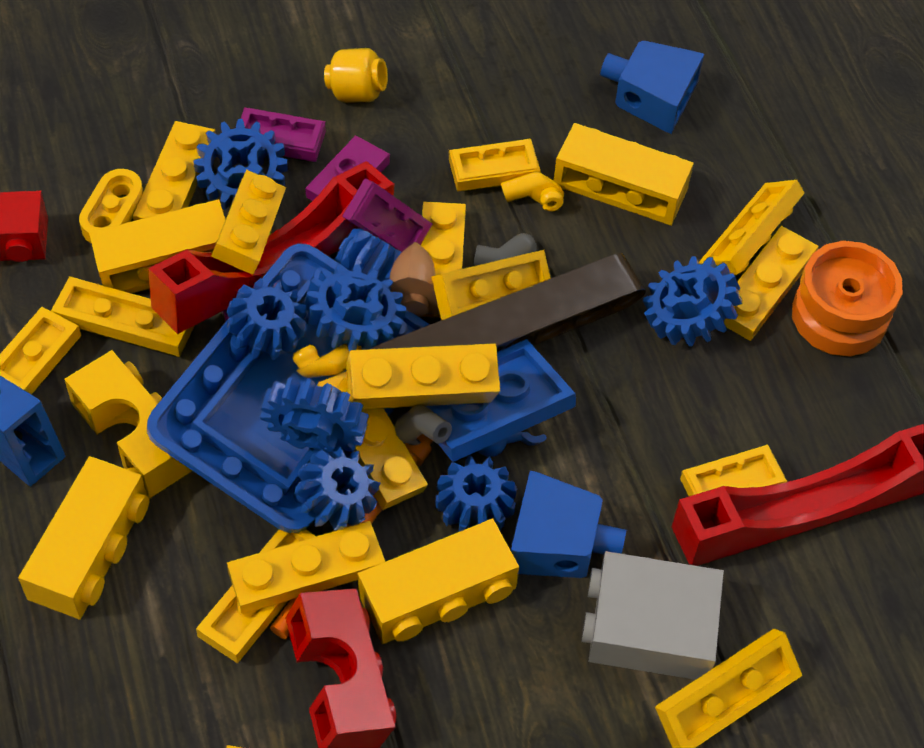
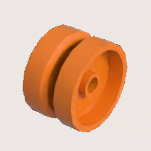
M839 241L826 244L812 253L805 265L800 279V286L792 303V319L799 334L813 347L828 354L850 357L867 353L881 343L889 327L893 313L903 294L902 277L891 259L882 251L865 243Z

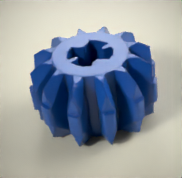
M352 229L348 237H345L339 246V252L334 260L350 271L353 270L355 264H359L362 273L367 275L375 269L378 271L377 280L382 282L390 278L393 263L401 252L367 231Z
M261 277L255 282L253 288L243 284L238 290L236 298L230 301L227 309L229 317L226 326L227 334L237 336L235 341L237 349L250 346L253 359L258 357L261 351H266L273 361L279 357L281 350L289 354L295 350L298 340L304 337L307 329L306 321H304L307 314L306 305L296 303L298 298L297 289L285 293L282 291L280 280L274 283L273 287H268Z
M341 445L335 447L328 454L323 450H318L310 457V463H305L299 469L297 476L302 482L295 487L294 494L307 499L301 506L300 513H309L313 510L317 514L315 527L323 526L329 520L334 531L342 530L347 526V523L350 526L361 524L365 520V513L369 514L375 509L378 501L372 495L379 490L381 483L368 478V475L373 471L374 464H366L362 467L358 463L359 450L352 451L347 458Z
M469 455L466 459L465 467L451 462V465L448 467V475H440L437 481V491L439 493L436 495L435 501L438 511L443 512V522L446 527L459 523L460 532L493 518L501 531L505 524V518H511L515 512L516 505L513 499L516 498L517 488L515 482L508 481L509 472L506 466L493 469V461L490 456L483 464H476L473 457Z

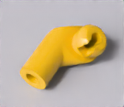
M532 172L501 182L507 203L529 196L543 205V209L549 212L556 211L563 205V189L559 183L541 172Z
M309 344L293 353L292 359L299 368L296 371L305 378L338 375L346 370V362L349 355L348 345L342 344L328 354L319 357L316 347ZM357 346L356 350H362V347Z

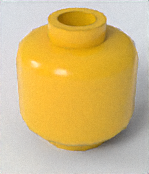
M369 48L341 49L333 55L331 64H327L324 70L326 87L332 89L336 99L343 103L372 102L378 98L380 91H384L387 86L388 73L384 59L378 57L375 51Z

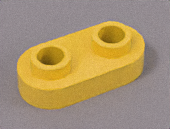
M115 169L106 173L100 179L79 216L82 234L87 241L91 243L89 232L131 222L143 194L142 182L138 174L128 169Z

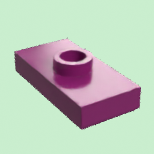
M244 108L241 119L244 121L245 128L251 129L252 125L257 121L260 122L262 135L273 130L276 140L274 144L283 143L284 157L312 162L317 161L326 133V121Z
M355 135L305 188L306 198L313 201L333 177L363 162H369L379 172H382L390 163V154Z
M368 179L363 180L342 216L358 228L378 237L400 252H403L414 242L421 245L433 223Z

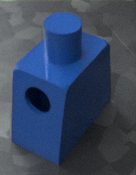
M641 41L638 42L629 60L608 53L603 62L600 76L618 82L615 103L619 108L672 134L699 81L704 54L654 42Z
M0 376V462L31 487L63 460L66 455L42 402ZM14 431H18L22 434V440L16 437Z
M530 471L511 552L519 565L518 574L583 578L587 576L592 552L603 555L605 551L622 554L626 530L598 524L603 502L599 495L544 474Z

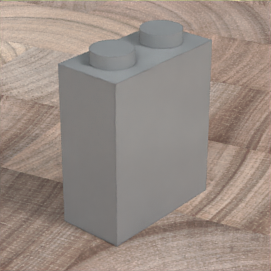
M605 551L601 569L592 568L588 597L595 598L597 601L595 614L586 612L583 626L582 642L591 644L588 662L694 680L713 669L716 661L724 570Z

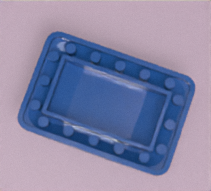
M295 244L282 253L263 276L262 280L268 287H273V284L280 280L282 291L285 293L297 289L298 298L296 303L304 304L312 278L319 279L320 272L324 268L334 274L336 265L339 263L313 246ZM406 311L398 337L430 324L414 313ZM227 320L152 410L147 420V434L149 439L158 448L276 528L286 533L304 531L313 523L317 514L313 510L309 513H300L301 506L307 499L295 495L294 492L295 487L302 482L297 476L299 469L305 463H310V457L316 451L314 448L309 447L298 449L288 442L282 441L280 439L281 432H273L267 429L269 422L261 420L262 410L260 409L267 389H272L275 381L285 385L288 378H293L298 382H306L307 378L301 376L296 371L299 368L292 359L294 352L311 344L316 347L318 355L321 357L336 348L331 347L332 338L327 335L322 338L315 336L318 325H307L304 337L298 340L295 350L290 354L281 350L279 357L273 361L266 351H261V354L253 359L250 346L237 349L235 344L237 336L227 334ZM335 375L314 377L308 379H312L315 382V385L317 386L318 382H321ZM384 408L389 418L396 409ZM342 448V450H343V452H344V454H345V456H346V458H347V456L350 454V452L347 451V450H344V449Z

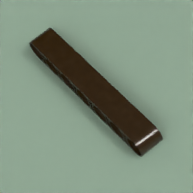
M617 253L381 343L371 349L496 344L498 352L526 339L534 346L624 310L639 301L645 295L646 290L624 254Z

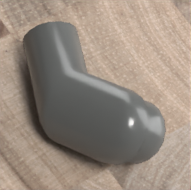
M520 233L500 248L478 244L474 257V266L536 252V242L530 234Z
M415 405L398 417L395 424V432L398 438L412 446L421 443L417 438L422 434L435 443H443L449 438L452 431V426L448 421L424 405Z

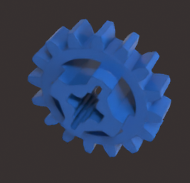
M238 119L236 128L230 129L224 121L221 123L222 133L217 135L210 130L207 131L206 136L209 145L198 144L196 147L198 156L201 157L194 160L195 172L200 173L196 176L199 188L208 187L206 195L209 201L221 197V207L224 210L233 202L246 169L258 175H265L261 166L264 164L266 156L269 159L270 165L265 176L270 177L282 186L285 185V177L281 174L288 171L287 159L282 158L285 155L283 143L274 144L276 140L273 130L262 135L260 122L256 121L251 129H247L243 119ZM217 156L221 165L217 168L218 173L214 175L212 169Z
M692 256L689 265L682 266L678 260L675 261L674 271L671 273L664 270L658 272L662 281L660 283H649L648 288L652 295L643 298V303L647 308L644 314L660 339L667 336L672 345H676L681 338H685L688 346H693L698 336H702L706 342L711 341L710 332L714 329L725 332L727 329L723 321L725 319H736L738 314L734 306L742 304V298L738 292L740 286L734 273H730L725 263L717 266L713 257H708L703 264H699L697 257Z
M337 264L334 274L324 268L320 272L319 279L312 278L304 301L308 311L306 323L307 325H318L315 334L317 338L330 336L332 338V348H337L341 343L348 345L349 352L350 350H356L357 346H363L365 350H370L376 344H381L398 337L406 313V307L400 305L403 294L402 292H390L393 281L388 279L380 282L377 280L378 271L375 269L367 275L362 273L359 264H355L352 271H346L342 264Z
M288 378L286 385L275 381L272 389H267L260 409L262 410L261 420L269 422L267 429L273 432H281L280 439L282 441H286L298 449L309 447L314 448L316 452L323 450L326 453L333 451L339 445L349 452L354 451L356 445L361 446L368 426L369 415L361 412L363 408L362 403L348 401L350 397L348 392H342L328 383L323 387L316 386L315 382L308 378L306 382H298L293 378Z

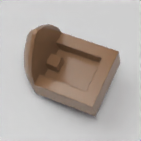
M414 242L408 246L393 263L389 278L393 281L390 292H402L403 298L400 305L405 306L406 311L412 312L418 317L425 314H440L431 276L436 275L434 262L425 248Z

